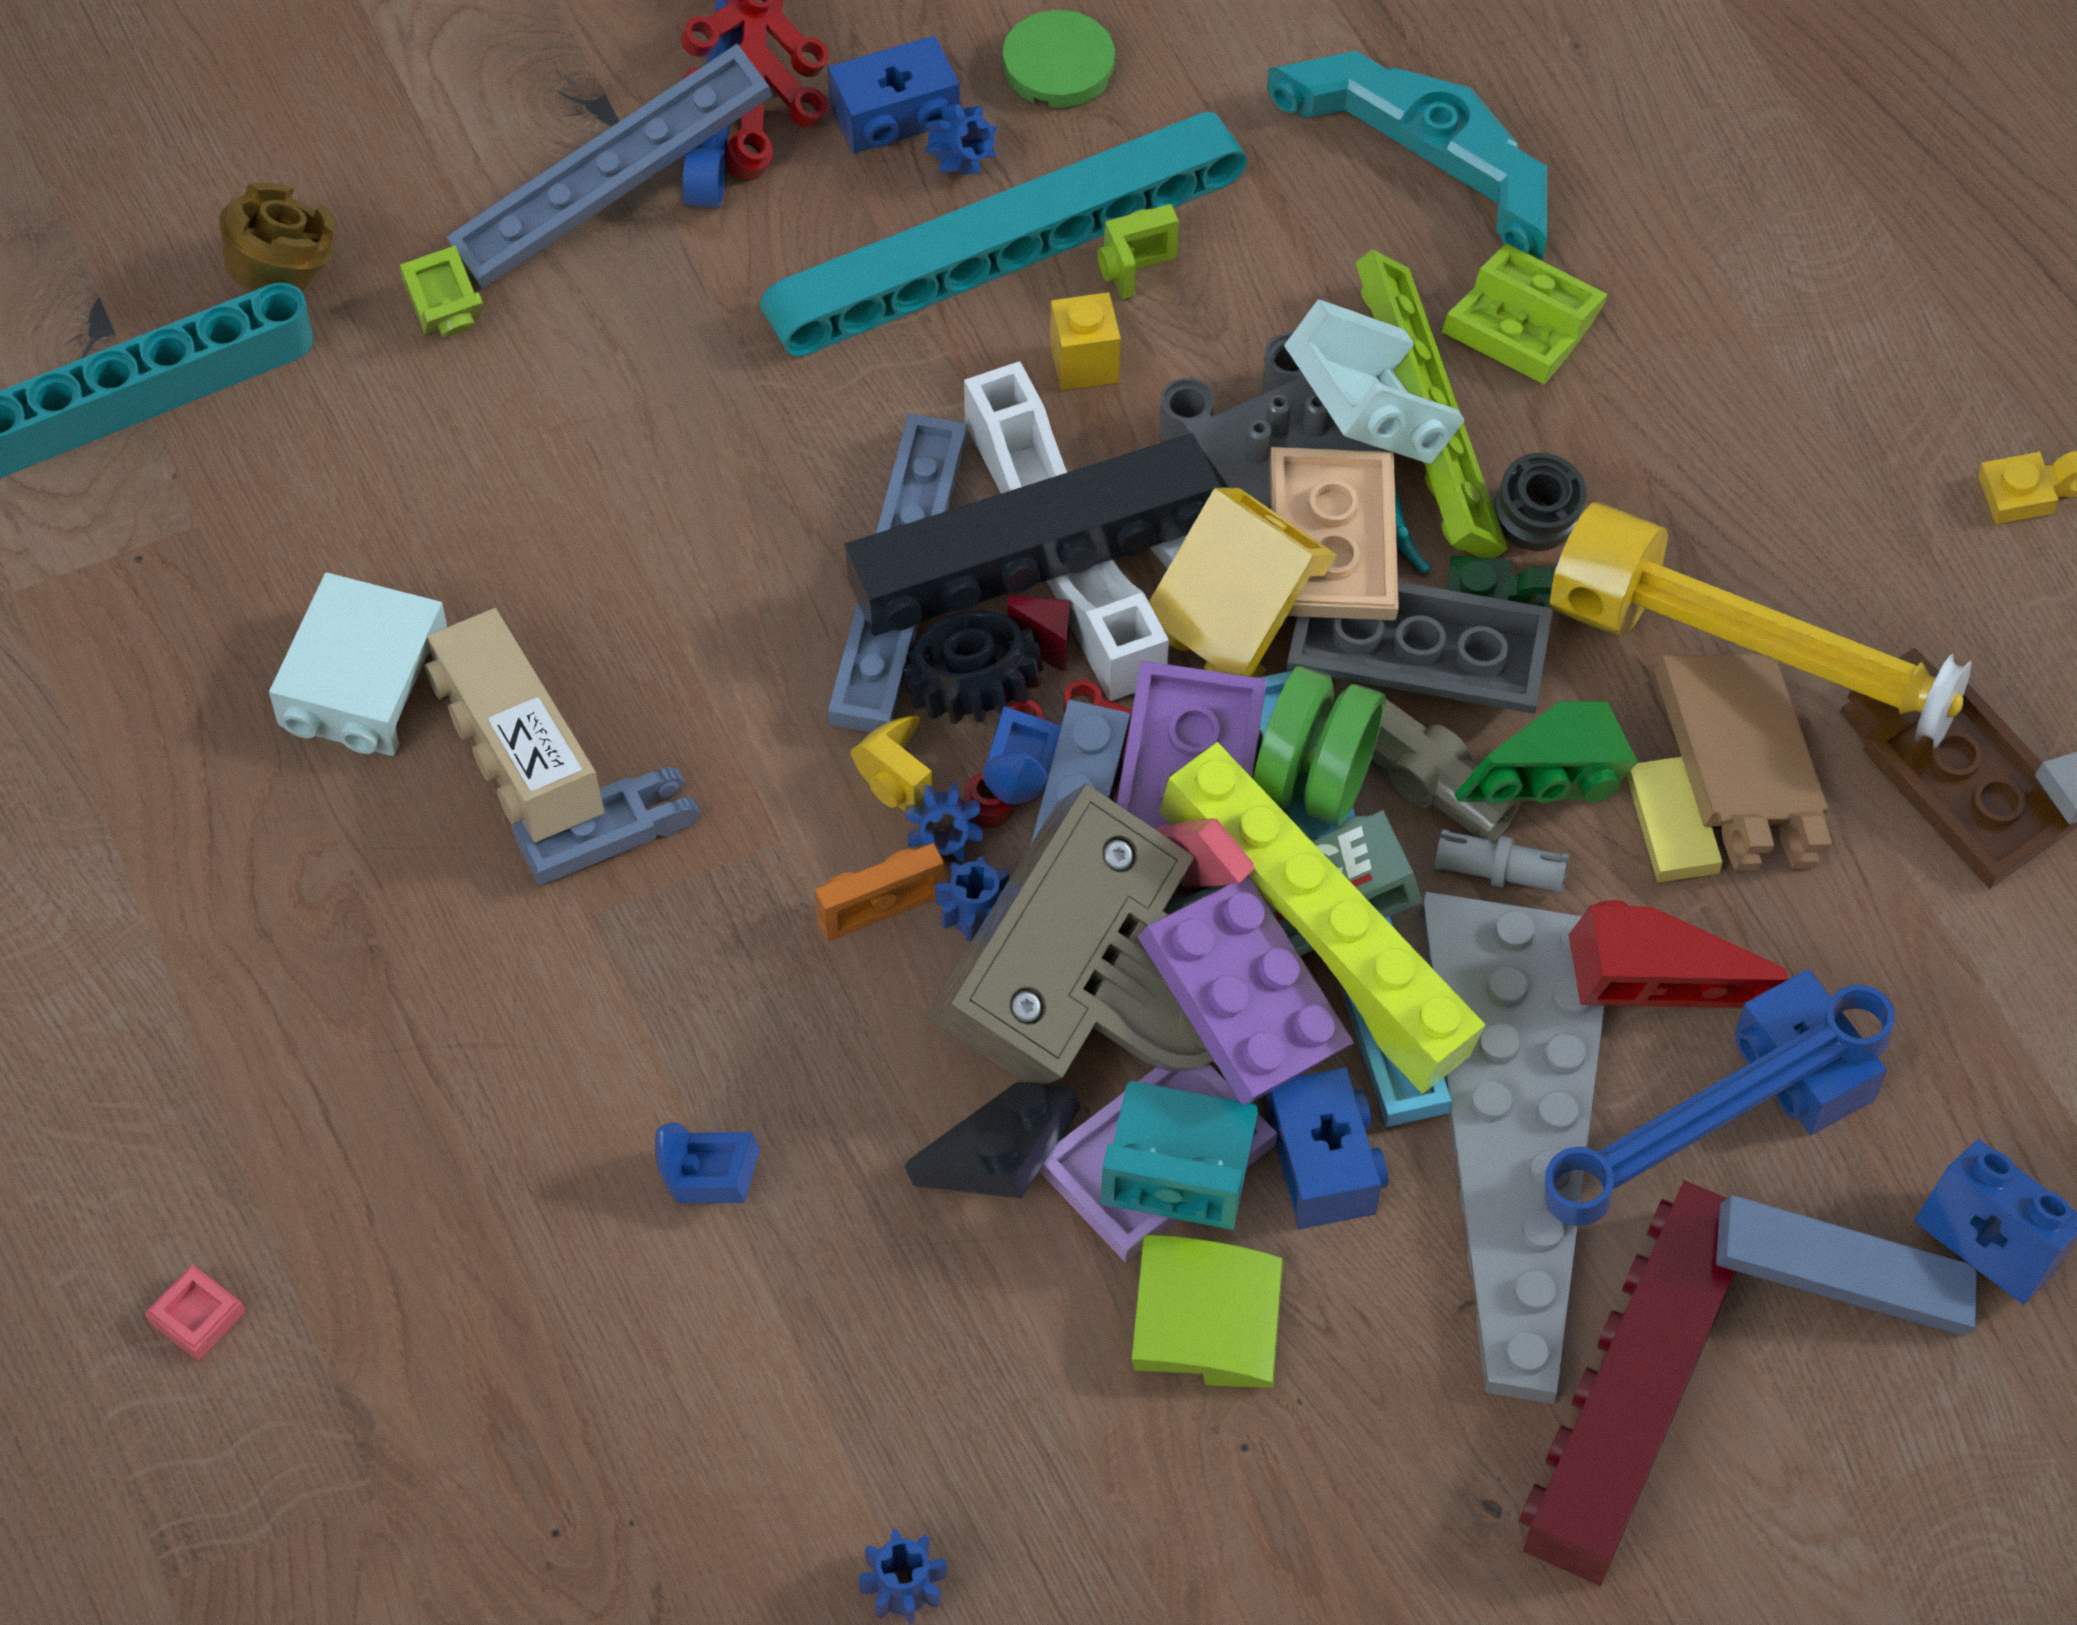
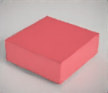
M192 1264L145 1312L149 1324L199 1362L246 1312L240 1300Z

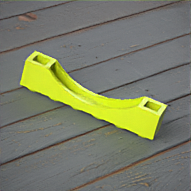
M1218 742L1169 777L1159 810L1160 815L1169 824L1211 818L1217 819L1254 863L1255 869L1249 876L1262 897L1299 931L1323 959L1361 1014L1377 1046L1422 1094L1471 1056L1485 1027V1023Z

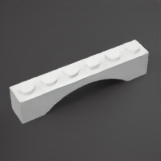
M1020 361L964 380L965 423H967V429L1001 493L1067 473L1053 436L1045 407ZM1113 560L1094 565L1082 573H1069L1047 580L1056 599L1070 601V627L1109 701L1136 692L1141 661L1167 664L1169 646L1167 635L1144 592L1127 579Z

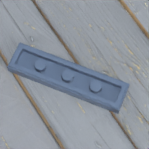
M1730 1195L1720 1203L1717 1266L1961 1336L1966 1335L1975 1328L1977 1269L1968 1263L1734 1195Z

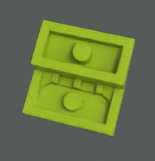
M1506 243L1479 269L1474 288L1447 313L1442 333L1544 385L1563 364L1587 332L1604 306L1608 294Z
M1144 1235L1132 1350L1134 1371L1203 1374L1205 1385L1273 1388L1283 1271L1282 1258L1261 1251L1220 1242L1173 1236Z

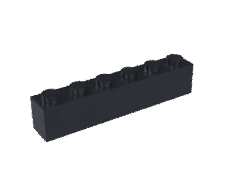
M1192 432L844 543L848 581L873 637L893 630H905L918 622L951 611H964L979 602L1010 592H1023L1035 584L1069 573H1082L1094 565L1125 555H1137L1145 552L1152 546L1187 536L1214 488H1221Z

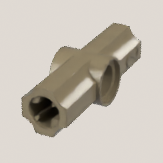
M1386 699L1383 721L1372 760L1388 771V777L1392 786L1411 804L1421 808H1427L1433 804L1476 837L1496 841L1509 827L1510 822L1520 810L1521 801H1506L1500 804H1490L1487 801L1458 802L1454 795L1455 792L1478 767V765L1471 761V754L1467 746L1448 728L1437 724L1426 728Z

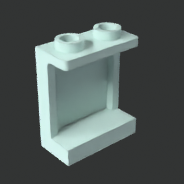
M1318 299L1284 345L1345 437L1432 464L1464 422V418L1459 410L1408 393L1395 374L1394 370L1414 345L1405 329Z
M325 572L269 691L278 725L298 737L313 738L318 736L343 743L351 750L359 753L370 754L378 752L394 756L399 746L396 732L397 722L428 654H431L427 635L447 628L443 603Z

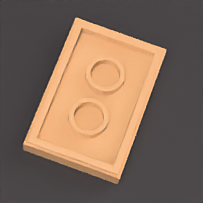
M1271 447L1269 457L1270 509L1337 554L1325 576L1309 577L1287 616L1396 620L1398 613L1394 452Z

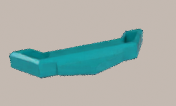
M1357 50L1268 69L1267 90L1279 109L1286 113L1297 112L1303 117H1315L1346 110L1496 202V231L1500 235L1503 244L1507 243L1539 260L1544 259L1547 242V165L1517 148L1518 143L1471 87L1391 66L1387 69Z

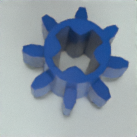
M960 104L942 106L944 119L928 121L926 123V127L930 132L928 135V146L924 149L925 153H932L937 160L941 161L939 166V172L941 173L957 172L958 169L962 175L980 173L978 160L994 158L996 156V152L992 148L994 145V133L998 130L997 126H991L988 121L982 118L983 107L981 106L966 107L964 110Z
M953 782L950 785L948 792L941 791L935 793L931 786L928 784L924 785V802L922 806L907 805L905 809V818L912 823L920 824L919 827L912 829L908 834L907 843L909 847L918 846L922 843L924 846L934 843L940 855L953 854L958 861H964V844L966 840L981 841L983 837L982 827L976 823L968 822L969 819L976 817L980 812L979 800L975 799L964 803L959 797L957 782ZM943 813L954 816V824H949L945 832L934 830V822H939Z
M979 857L977 861L968 862L961 866L955 862L951 863V884L942 882L937 883L935 886V902L940 906H944L941 910L942 927L949 928L955 925L959 931L966 935L967 941H972L1009 881V871L1007 869L996 872L990 865L985 863L984 857Z
M894 1529L891 1532V1541L886 1543L880 1550L868 1545L865 1548L866 1563L875 1571L865 1572L859 1576V1588L861 1594L878 1593L875 1604L876 1617L881 1619L891 1611L904 1615L908 1624H914L915 1612L921 1609L925 1603L939 1608L941 1605V1592L931 1582L941 1581L947 1577V1564L944 1559L929 1560L930 1537L926 1534L916 1542L911 1539L901 1538L899 1531ZM907 1570L912 1582L899 1584L894 1572Z

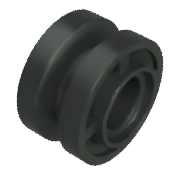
M1540 452L1519 457L1505 471L1493 503L1503 536L1516 546L1527 550L1544 551L1558 547L1569 538L1573 527L1578 521L1586 501V487L1579 471L1567 460L1557 455ZM1530 498H1540L1547 502L1549 506L1538 505L1531 501Z

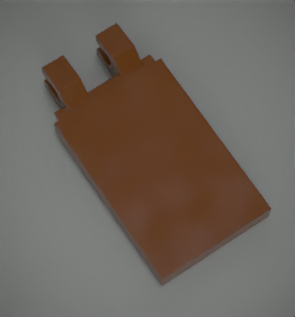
M1915 647L1898 658L1916 666L1922 662L1928 673L1933 677H1937L1939 673ZM1968 683L1963 695L1962 709L1954 717L1945 737L1935 749L1933 747L1934 741L1928 736H1922L1916 742L1915 735L1921 716L1920 712L1912 711L1900 715L1894 706L1853 690L1849 692L1847 698L1850 702L1842 706L1840 713L1857 734L1863 737L1861 740L1865 744L1863 751L1989 889L2077 828V822L2068 824L2035 777L2042 762Z

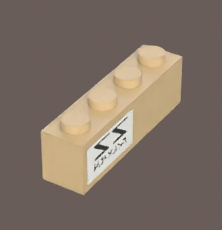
M496 607L427 635L433 660L424 664L429 683L438 699L448 696L452 704L448 705V709L461 739L464 740L472 737L476 745L472 746L473 754L485 780L488 782L496 778L501 787L497 788V794L511 824L522 821L533 842L536 843L604 814L595 769Z

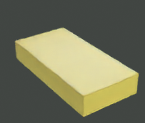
M1682 757L1637 763L1626 777L1657 883L1719 874L1723 862L1712 827H1704Z

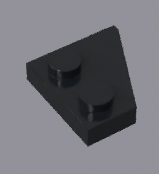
M1022 1082L1014 1083L910 1158L905 1165V1169L912 1185L1022 1198L1080 1109L1073 1087Z

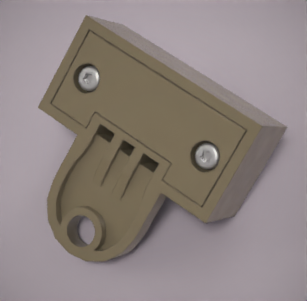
M1087 783L1056 803L925 1018L1024 1083L1046 1085L1063 1078L1092 1028L1142 1061L1166 1071H1192L1213 1062L1214 1059L1137 937L1147 926L1168 916V914L1163 912V909L1195 856Z

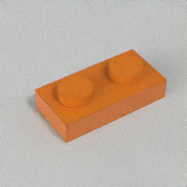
M932 843L916 850H900L889 856L883 863L857 873H841L831 878L824 886L816 888L817 923L826 941H832L935 900L936 884L945 883L944 862L935 844Z

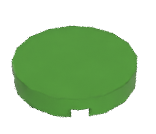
M1055 9L1034 13L1018 22L1005 38L1002 54V68L1008 85L1021 98L1033 103L1034 98L1048 101V107L1054 108L1082 105L1102 94L1109 84V78L1113 74L1115 66V47L1110 33L1095 19L1079 12Z

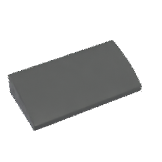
M1398 581V613L1396 620L1297 617L1286 670L1293 671L1295 667L1303 666L1330 675L1331 678L1535 714L1553 608Z

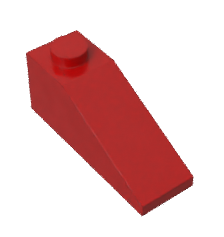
M1620 900L1602 901L1595 905H1590L1568 934L1580 1005L1743 1008L1744 1003L1788 980L1786 968L1652 906H1628L1627 903Z

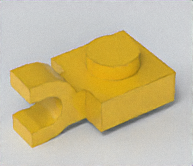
M2077 450L2061 456L2053 465L2045 466L2040 452L1981 462L1978 478L1996 525L2055 514L2059 497H2077Z

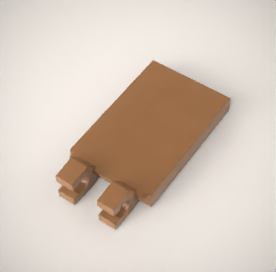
M1762 654L1662 656L1654 669V673L1704 827H1722V840L1734 871L1759 869L1762 861L1758 853H1770L1774 847L1769 825H1779L1780 840L1792 869L1815 868L1820 862L1816 851H1828L1832 845L1825 820L1828 807L1778 660Z

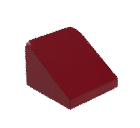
M1008 596L1007 616L1011 619H1018L1020 630L1027 628L1033 630L1035 642L1039 644L1043 661L1059 670L1066 671L1070 634V601Z

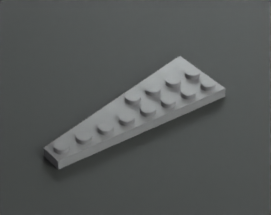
M1425 892L1421 916L1425 923L1428 964L1485 1023V1027L1471 1056L1444 1077L1452 1100L1448 1117L1453 1154L1456 1157L1461 1214L1464 1213L1468 1243L1467 1258L1469 1273L1472 1274L1477 1310L1476 1325L1485 1392L1554 1404L1558 1389L1577 1226L1560 1221L1549 1211L1544 1197L1545 1173L1549 1162L1559 1152L1572 1147L1587 1148L1604 1006L1580 1005L1568 934L1582 916ZM1573 1170L1562 1174L1556 1180L1554 1188L1563 1198L1580 1203L1584 1171Z

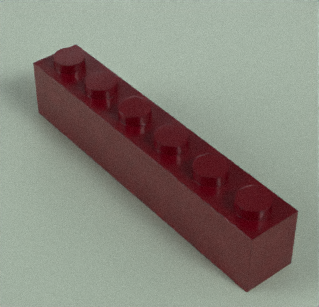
M1686 1180L1683 1181L1674 1203L1662 1198L1656 1209L1647 1236L1656 1239L1657 1242L1649 1258L1637 1253L1622 1288L1623 1292L1632 1295L1625 1314L1615 1310L1611 1311L1597 1344V1348L1607 1352L1599 1372L1586 1367L1571 1403L1572 1406L1582 1409L1574 1429L1560 1425L1545 1461L1546 1464L1556 1468L1547 1488L1536 1483L1534 1484L1519 1519V1523L1530 1527L1523 1552L1599 1586L1602 1585L1737 1272L1716 1265L1720 1203L1726 1197Z

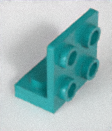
M1136 1081L1128 1082L1125 1088L1113 1144H1107L1104 1157L1100 1204L1234 1230L1257 1121V1106L1249 1103L1243 1107L1240 1101Z

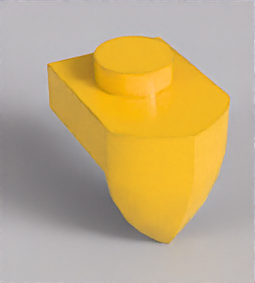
M919 716L895 719L878 727L860 741L850 752L857 769L869 783L876 797L886 806L891 808L898 806L904 812L907 805L921 807L924 802V785L928 784L932 787V771L904 749L921 722Z

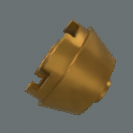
M265 182L248 184L245 195L237 198L232 196L230 203L223 208L219 216L223 260L227 273L238 284L251 291L274 283H289L298 287L303 292L335 253V241L333 238L336 229L335 220L323 204L320 203V206L313 210L308 205L292 199L294 188Z

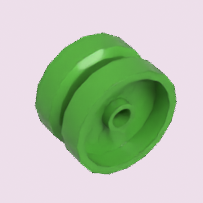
M1297 666L1288 677L1271 715L1259 752L1253 780L1281 809H1285L1297 801L1306 785L1304 804L1307 817L1338 828L1349 816L1368 771L1383 721L1386 704L1385 694L1353 684L1341 692L1332 708L1334 689L1331 676L1303 666Z

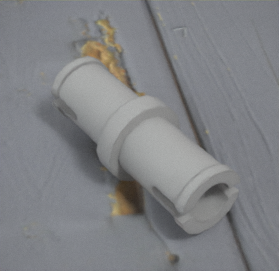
M1443 829L1437 848L1435 870H1448L1491 879V886L1504 888L1505 883L1508 882L1553 891L1555 894L1562 895L1570 854H1560L1514 845V838L1502 835L1499 841L1453 833L1450 830Z

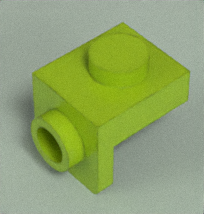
M1172 204L1153 209L1137 210L1130 215L1105 221L1104 246L1097 249L1098 263L1103 278L1106 282L1114 281L1122 300L1134 297L1135 269L1177 259L1179 219Z
M456 245L400 264V275L424 335L440 331L442 337H449L462 333L475 325L473 319L480 316L483 302L479 292L474 293Z

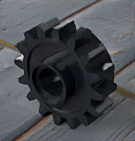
M986 610L961 612L934 623L919 637L916 647L908 650L907 658L909 664L903 666L909 694L912 695L916 709L926 707L928 716L931 719H935L947 712L951 724H957L964 715L973 714L974 720L980 723L984 721L986 712L995 710L998 714H1001L1004 706L1007 707V703L1010 701L1026 703L1029 700L1026 688L1040 687L1039 672L1044 671L1039 644L1035 642L1033 630L1031 628L1020 630L1018 619H1011L1004 614Z

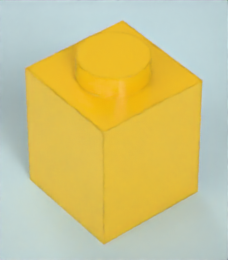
M1110 292L1051 300L1050 347L1061 391L1119 383L1121 337Z

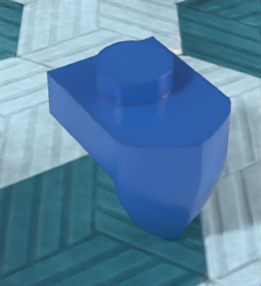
M1004 706L998 719L982 773L985 785L998 799L1006 804H1021L1041 797L1046 788L1062 725Z
M677 1122L666 1123L657 1129L655 1134L657 1168L666 1188L675 1201L678 1203H745L760 1151V1146L752 1132L690 1133L685 1126Z

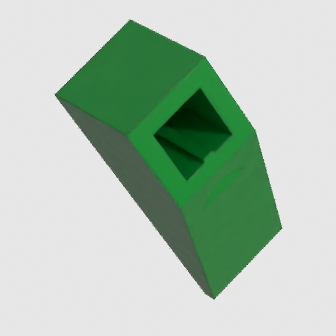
M1559 701L1488 754L1454 795L1458 802L1487 801L1490 804H1500L1506 801H1537L1544 804L1557 800H1585L1589 803L1603 801L1616 793L1620 787V782L1638 763V760L1607 701Z

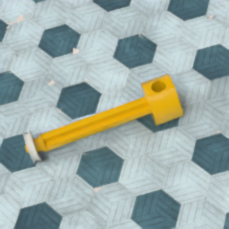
M1600 502L1591 503L1581 514L1563 548L1554 573L1549 602L1554 612L1621 638L1627 636L1636 625L1644 609H1649L1899 708L1900 715L1912 711L1920 712L1921 716L1915 735L1916 742L1922 736H1928L1934 741V749L1939 746L1954 717L1961 711L1963 695L1971 673V661L1965 666H1958L1954 662V655L1951 654L1944 662L1937 677H1933L1928 673L1922 662L1916 666L1663 567L1668 533L1665 527Z

